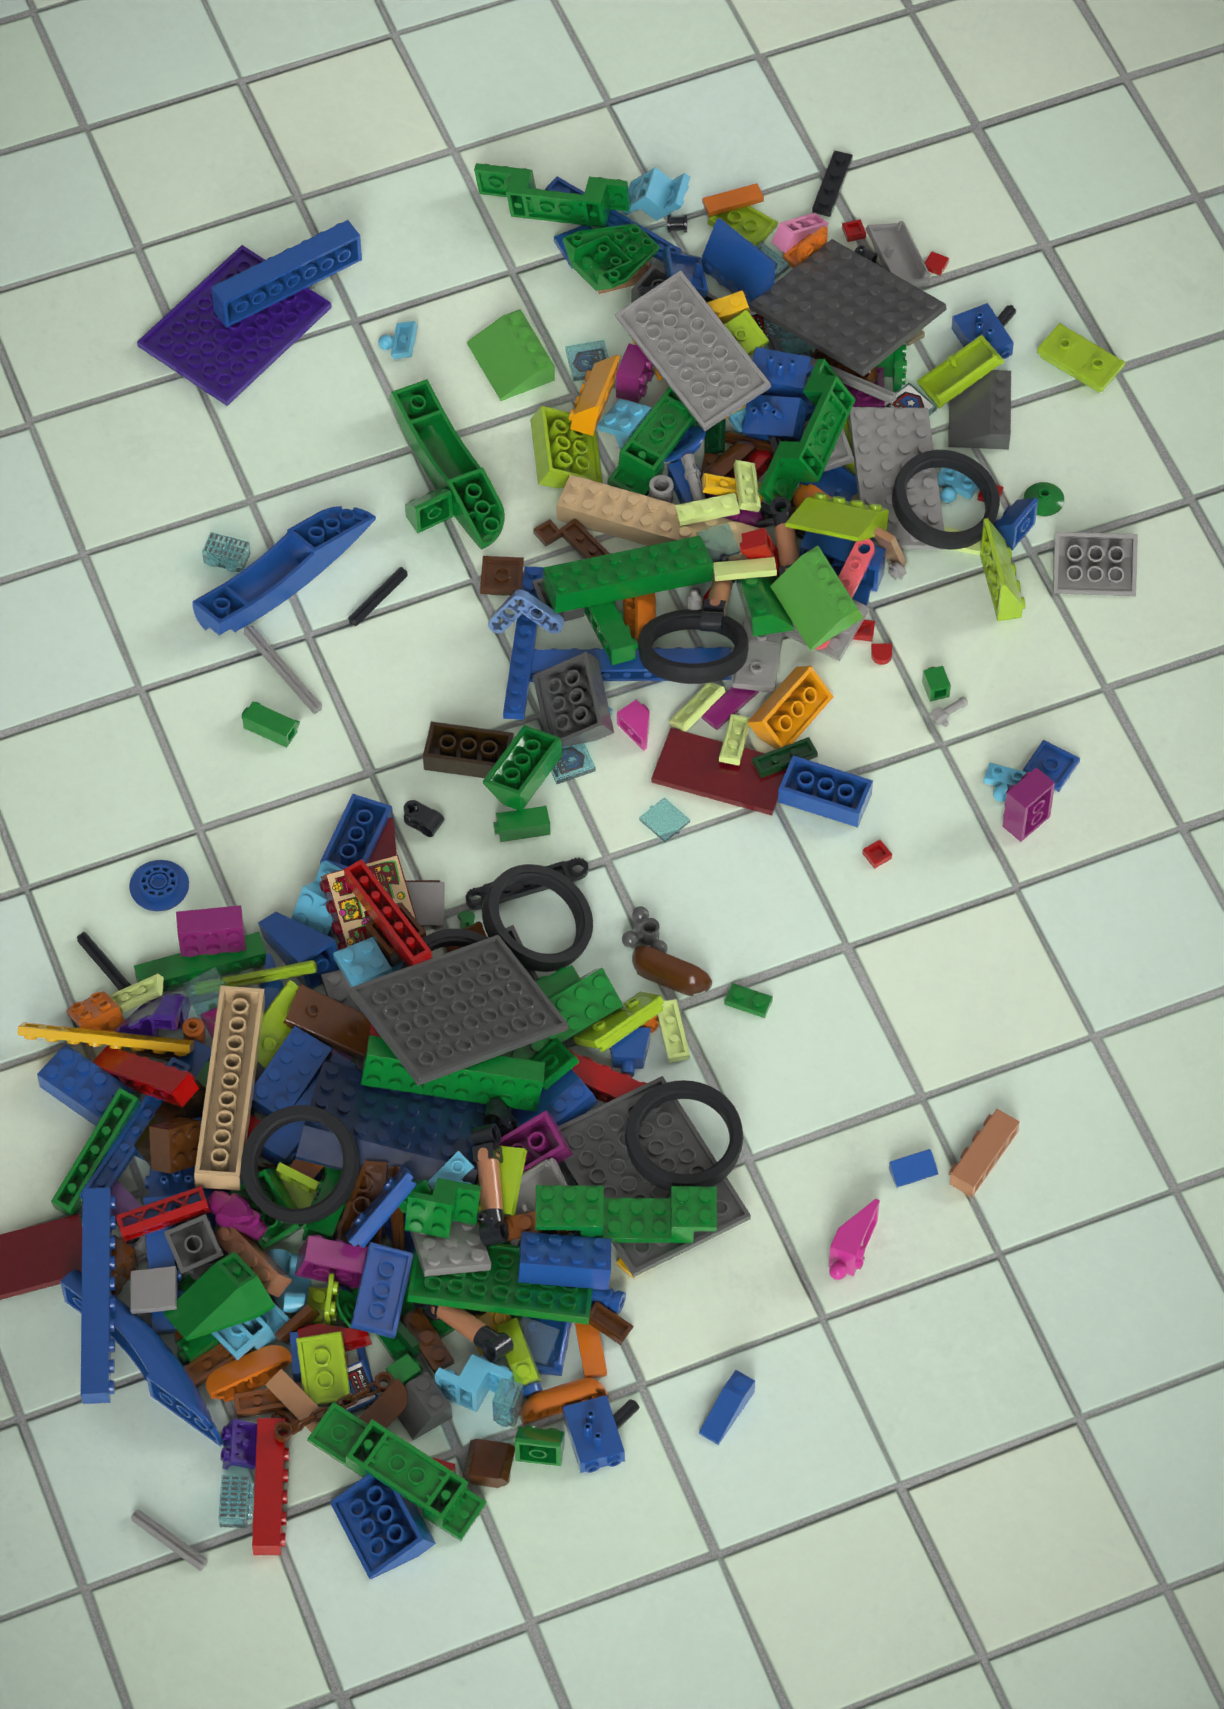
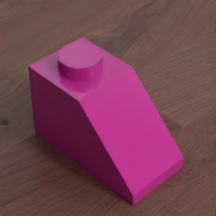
M636 699L617 712V725L643 751L646 750L650 711L646 705L641 704Z

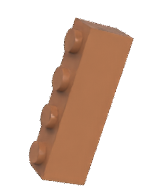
M996 1109L993 1115L989 1114L984 1121V1128L981 1131L978 1130L973 1136L972 1145L963 1150L960 1162L958 1164L954 1163L949 1171V1175H951L950 1185L973 1197L1018 1133L1020 1121L999 1109Z
M222 1226L215 1233L219 1244L228 1254L235 1251L259 1277L269 1294L279 1298L293 1281L260 1245L247 1234L232 1227Z

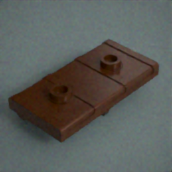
M300 984L283 1023L291 1029L296 1026L320 1042L356 1059L360 1058L363 1060L371 1029V1023L364 1013Z

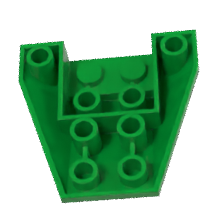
M636 223L582 230L563 237V243L572 268L595 291L612 289L626 283L660 250V246Z
M234 1251L210 1265L177 1298V1309L166 1310L163 1314L185 1340L188 1341L256 1319L274 1308L275 1305L259 1277Z

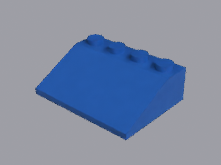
M718 218L702 254L704 272L707 275H711L719 285L727 288L731 294L743 290L749 306V303L763 295L774 285L775 262L722 219Z
M571 1069L547 1090L542 1087L536 1112L516 1109L512 1112V1115L517 1119L519 1126L542 1112L547 1111L555 1119L557 1125L560 1126L585 1114L597 1105L598 1101L584 1082Z
M367 1474L330 1501L369 1579H373L419 1557L436 1544L417 1506L370 1474Z

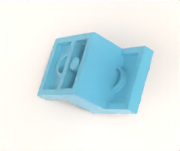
M654 167L631 181L629 186L631 209L630 212H622L629 215L641 209L656 221L667 217L671 212L679 210L683 206V199L689 188L690 176L683 173L672 180Z
M619 399L597 424L599 431L615 435L621 450L652 409L649 406Z
M326 860L323 861L315 881L302 887L291 919L331 937L333 919L331 914L327 912L325 904L327 901L326 895L322 893L319 882L321 881V876L342 869Z
M373 937L333 953L334 959L350 987L401 970L403 964L402 961L391 967Z
M274 1303V1308L256 1319L211 1334L238 1361L252 1347L258 1350L271 1345L277 1339L274 1334L290 1318Z
M472 1354L460 1376L450 1369L444 1370L440 1367L435 1373V1383L446 1399L476 1413L489 1390L508 1399L511 1398L514 1392L513 1372L504 1365L498 1366L491 1363L484 1356Z

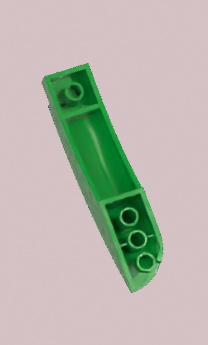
M428 379L392 391L389 400L398 415L397 421L436 490L443 488L452 492L454 517L481 550L487 548L501 534L505 513L501 500L484 468L480 467L455 431Z

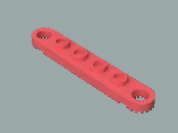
M870 539L855 543L838 576L851 598H853L875 554V546ZM866 544L870 546V550L868 553L863 554L859 552V547ZM830 640L815 648V650L827 648Z

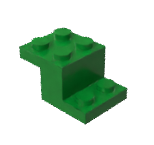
M903 344L875 367H884V377H893V392L895 393L900 392L901 386L905 385L906 373H903L907 371V360L903 357L906 356V344Z
M437 1178L432 1195L411 1191L407 1201L405 1230L449 1239L454 1221L477 1225L482 1186Z

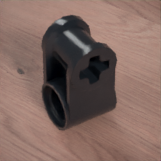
M410 800L404 804L405 824L420 831L427 837H433L445 820L440 812L416 800Z
M497 1098L488 1100L483 1116L485 1125L495 1123L500 1130L501 1137L519 1127L517 1119L502 1100Z

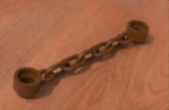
M380 1372L376 1375L375 1381L366 1385L362 1391L355 1394L350 1393L338 1399L336 1404L346 1409L356 1404L359 1399L365 1396H373L379 1392H384L393 1383V1377L388 1372ZM386 1382L388 1385L381 1386L380 1383ZM375 1385L377 1390L370 1393L371 1390L369 1388ZM351 1397L350 1400L352 1402L343 1406L344 1403L342 1401ZM321 1407L301 1421L295 1420L291 1423L282 1421L277 1423L274 1428V1437L279 1442L289 1441L292 1435L302 1431L304 1426L312 1422L318 1423L322 1417L317 1419L315 1414L323 1410L325 1414L329 1407ZM297 1424L298 1429L293 1431L292 1426ZM286 1432L287 1435L281 1436L279 1433Z

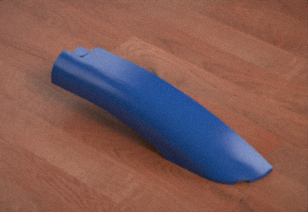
M342 506L324 509L289 528L287 533L274 546L246 569L224 584L192 601L197 621L205 630L211 628L219 636L230 629L237 632L285 602L322 573L376 520V516L360 508L353 507V510L342 509Z
M73 1270L60 1283L65 1302L81 1313L82 1272L80 1270ZM111 1293V1297H115V1311H111V1318H115V1332H111V1338L115 1339L117 1344L127 1353L148 1383L150 1396L214 1443L221 1446L223 1441L216 1424L197 1387L180 1361L148 1323L138 1314H132L130 1307Z

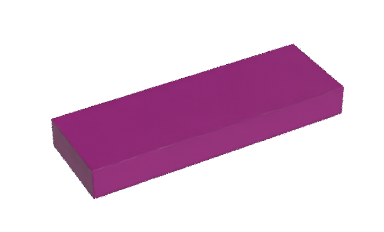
M732 687L702 715V719L718 730L730 719L731 714L735 715L759 691Z

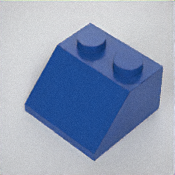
M1038 499L1016 500L1012 506L1009 505L1005 509L1002 518L995 521L994 527L1003 536L1007 547H1010L1011 550H1014L1035 525Z

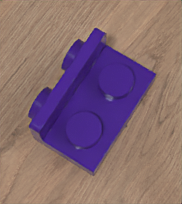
M232 1419L223 1427L221 1432L223 1448L220 1454V1460L223 1461L222 1469L228 1470L232 1465L254 1469L256 1465L257 1424Z

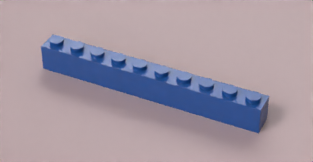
M724 647L653 648L660 656L681 663H706L721 659L731 653V648ZM599 648L534 649L530 682H534V674L584 652H588L599 660L603 681H668L652 674L643 666L638 650H635V660L612 665L604 649ZM731 676L722 680H731Z
M110 1187L83 1189L81 1398L83 1404L111 1403V1394H115L114 1380H111V1373H115V1361L111 1359V1352H115V1339H111V1332H115V1318H111V1311H115V1297H111V1290H115L116 1284L115 1277L111 1276L112 1270L116 1269L115 1256H112V1250L116 1249L115 1236H112V1229H116V1217L112 1216V1209H116V1196L111 1195Z

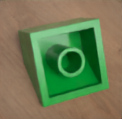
M440 488L430 491L426 495L405 504L406 517L417 534L453 517L452 492L450 490Z
M531 1425L519 1426L515 1437V1460L561 1466L565 1432L556 1428L546 1430L538 1429Z

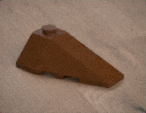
M365 1160L355 1188L337 1225L336 1240H343L346 1244H351L348 1242L345 1233L353 1226V1221L358 1214L364 1212L380 1194L383 1185L387 1181L388 1162ZM386 1222L367 1243V1247L370 1242L385 1245Z

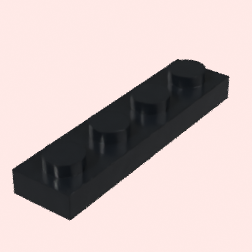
M834 150L812 207V213L831 217L853 160L852 154Z

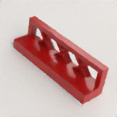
M200 1186L116 1215L122 1238L126 1242L210 1213V1209L203 1188ZM200 1194L201 1201L189 1205L186 1204L190 1196ZM176 1202L181 1205L178 1209L169 1212L165 1211L169 1203ZM154 1209L160 1212L157 1216L144 1219L148 1210ZM133 1217L138 1219V1222L124 1227L122 1220Z

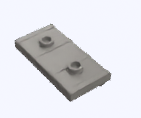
M903 221L892 224L867 225L865 230L886 270L916 287L929 285L930 273Z
M744 618L743 627L746 630L749 644L748 656L744 666L734 675L733 688L773 693L776 684L783 632L753 637L748 619Z
M554 1158L546 1159L523 1173L515 1215L536 1211V1185L568 1186Z

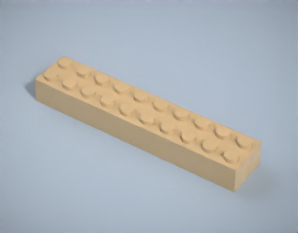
M571 474L556 505L557 520L569 523L576 519L584 528L646 546L701 536L714 562H720V555L723 553L728 555V561L748 559L745 554L741 553L739 543L742 542V533L761 529L725 518L680 526L675 511L676 504Z
M220 986L194 1172L195 1187L202 1186V1188L237 1191L241 1189V1158L248 1136L265 1008L264 989Z

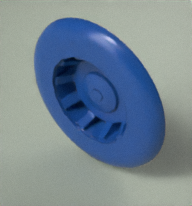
M690 426L664 462L674 463L680 461L683 455L694 454L700 448L706 431L701 426Z
M167 860L150 861L140 866L132 875L129 884L130 894L134 901L144 909L166 911L176 907L184 900L189 890V879L184 869L174 862Z

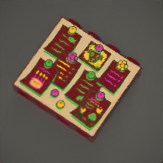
M398 855L365 863L396 905L402 902L416 919ZM344 870L321 876V881L319 882L320 889L326 895L327 901L325 904L327 912L331 914L333 919L331 924L333 933L338 936V951L368 939L366 924L373 919L347 886Z

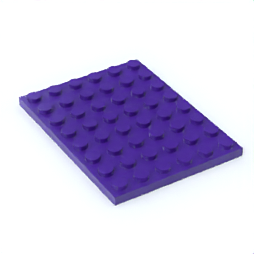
M241 245L137 341V345L228 406L332 308V304L307 287L226 328L214 313L211 287L249 269L253 265L265 261V259Z

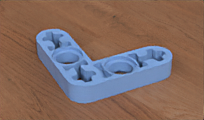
M520 589L516 590L492 614L488 623V627L492 632L503 633L523 614L546 631L557 634L563 628L564 618L559 613L555 614L553 609L527 591ZM505 609H511L515 614H508L505 612ZM533 609H539L543 614H536L533 612Z

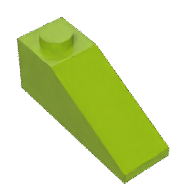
M518 1318L496 1326L498 1333L504 1332L512 1339L514 1349L506 1355L511 1372H513L517 1387L522 1388L534 1382H541V1376Z

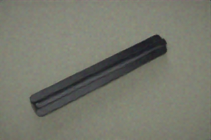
M399 567L348 617L349 623L357 626L408 576L407 570Z
M82 932L77 936V942L118 990L131 986L86 932Z

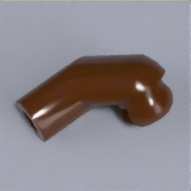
M277 1410L275 1414L271 1415V1418H285L288 1423L298 1420L292 1412ZM297 1424L292 1426L293 1431L298 1429Z

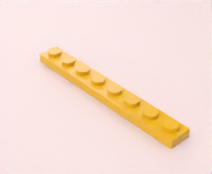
M26 1022L18 1026V1035L24 1036V1039L36 1040L37 1037L45 1038V1041L58 1042L59 1040H67L68 1044L86 1042L89 1046L100 1047L101 1044L110 1045L112 1049H122L123 1047H131L133 1051L151 1049L153 1053L158 1054L170 1051L174 1052V1055L187 1056V1053L189 1054L194 1050L195 1042L194 1040Z

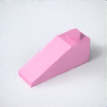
M816 213L781 222L772 243L780 251L786 253L807 235H812L822 226L828 227L829 223Z

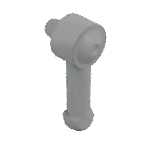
M692 588L690 591L691 595L687 597V609L700 610L702 609L701 591L699 588Z
M961 697L944 709L937 707L930 713L929 718L936 725L947 727L949 725L947 721L948 715L962 707H966L968 700L965 697Z

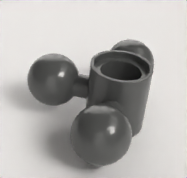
M643 906L636 907L632 912V917L635 922L641 923L640 932H625L622 936L623 945L633 948L641 939L644 944L651 945L652 948L666 953L668 949L667 944L663 940H659V922L654 918H649L647 908Z

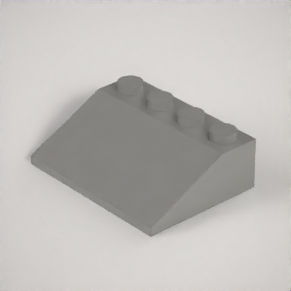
M1055 532L1053 543V594L1136 596L1138 534Z

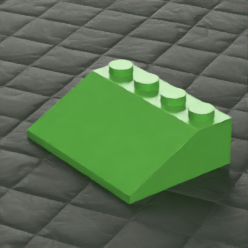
M521 309L501 316L467 341L469 349L500 401L555 381V366Z
M819 546L800 556L770 586L810 651L864 618Z

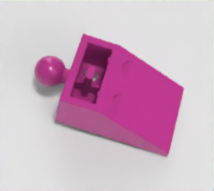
M873 1200L838 1228L830 1246L829 1274L833 1279L841 1280L846 1274L854 1276L857 1269L861 1270L865 1260L863 1256L878 1222L880 1200Z

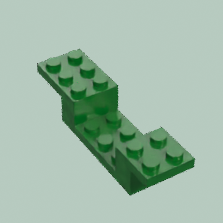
M476 163L474 168L479 194L507 197L511 217L605 228L610 210L630 212L631 209L628 183L624 180L589 176L584 195L536 189L533 170L479 163Z
M825 359L817 360L803 391L815 406V410L801 441H780L758 490L759 494L769 505L776 497H785L790 503L799 482H819L856 400Z
M670 387L664 392L621 449L618 467L608 478V485L647 496L649 494L650 480L657 475H663L664 461L690 426H700Z
M536 1185L535 1230H580L581 1237L611 1239V1242L693 1243L694 1231H717V1188L671 1186V1198H604V1186Z
M335 1402L331 1404L307 1439L309 1443L361 1477L370 1474L422 1508V1517L459 1541L463 1540L487 1504V1501L468 1490V1481L373 1419L367 1424Z

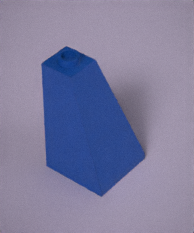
M274 912L258 922L263 938L285 965L311 960L316 962L317 970L315 973L296 977L306 987L313 990L323 984L321 980L322 974L340 970L333 955L334 952L338 951V948L332 937L278 912Z

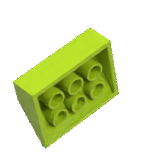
M541 406L530 419L538 484L552 488H564L570 474L603 484L596 430L593 436L571 430L570 412Z
M815 493L814 496L807 497L788 519L785 527L859 542L875 537L874 531L877 527L887 531L889 509L882 508L880 504L872 503L865 505L861 500H851L850 502L845 501V497L833 496V498H830L825 493Z
M986 518L983 520L980 558L997 621L1022 618V610L1026 607L1025 599L1019 593L1021 592L1020 581L1015 578L1016 566L1010 560L1012 559L1011 548L1007 547L1003 536Z

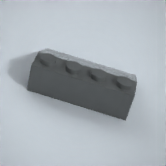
M992 370L949 401L948 447L1009 450L1011 435V371Z
M584 652L533 675L544 732L561 738L562 747L597 741L614 733L598 659L588 652Z

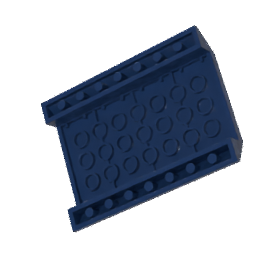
M328 1060L323 1062L310 1106L330 1112L348 1128L359 1152V1173L365 1160L388 1162L387 1180L389 1179V1167H402L404 1165L411 1171L414 1177L412 1180H427L428 1182L460 1151L475 1166L463 1181L475 1184L478 1169L477 1163L473 1162L472 1147L474 1145L471 1131L474 1127L485 1125L483 1116L486 1104L361 1085L362 1069ZM305 1121L295 1159L336 1170L343 1169L342 1148L335 1134L328 1127L320 1123Z

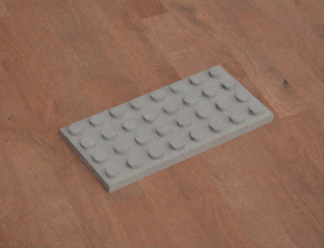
M681 270L615 314L619 323L704 431L771 388V383Z
M852 407L848 418L858 499L863 501L865 505L874 503L882 505V508L889 509L887 532L895 536L901 550H945L929 546L909 534L897 519L892 504L894 483L903 466L914 456L934 450L928 408ZM936 467L928 468L918 472L909 480L906 492L911 509L919 519L933 528L944 531ZM876 537L869 538L874 545L880 546Z

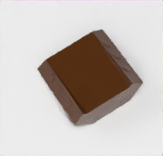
M483 1439L470 1440L462 1476L473 1485L493 1488L507 1485L510 1482V1471L514 1461L515 1446L510 1443Z

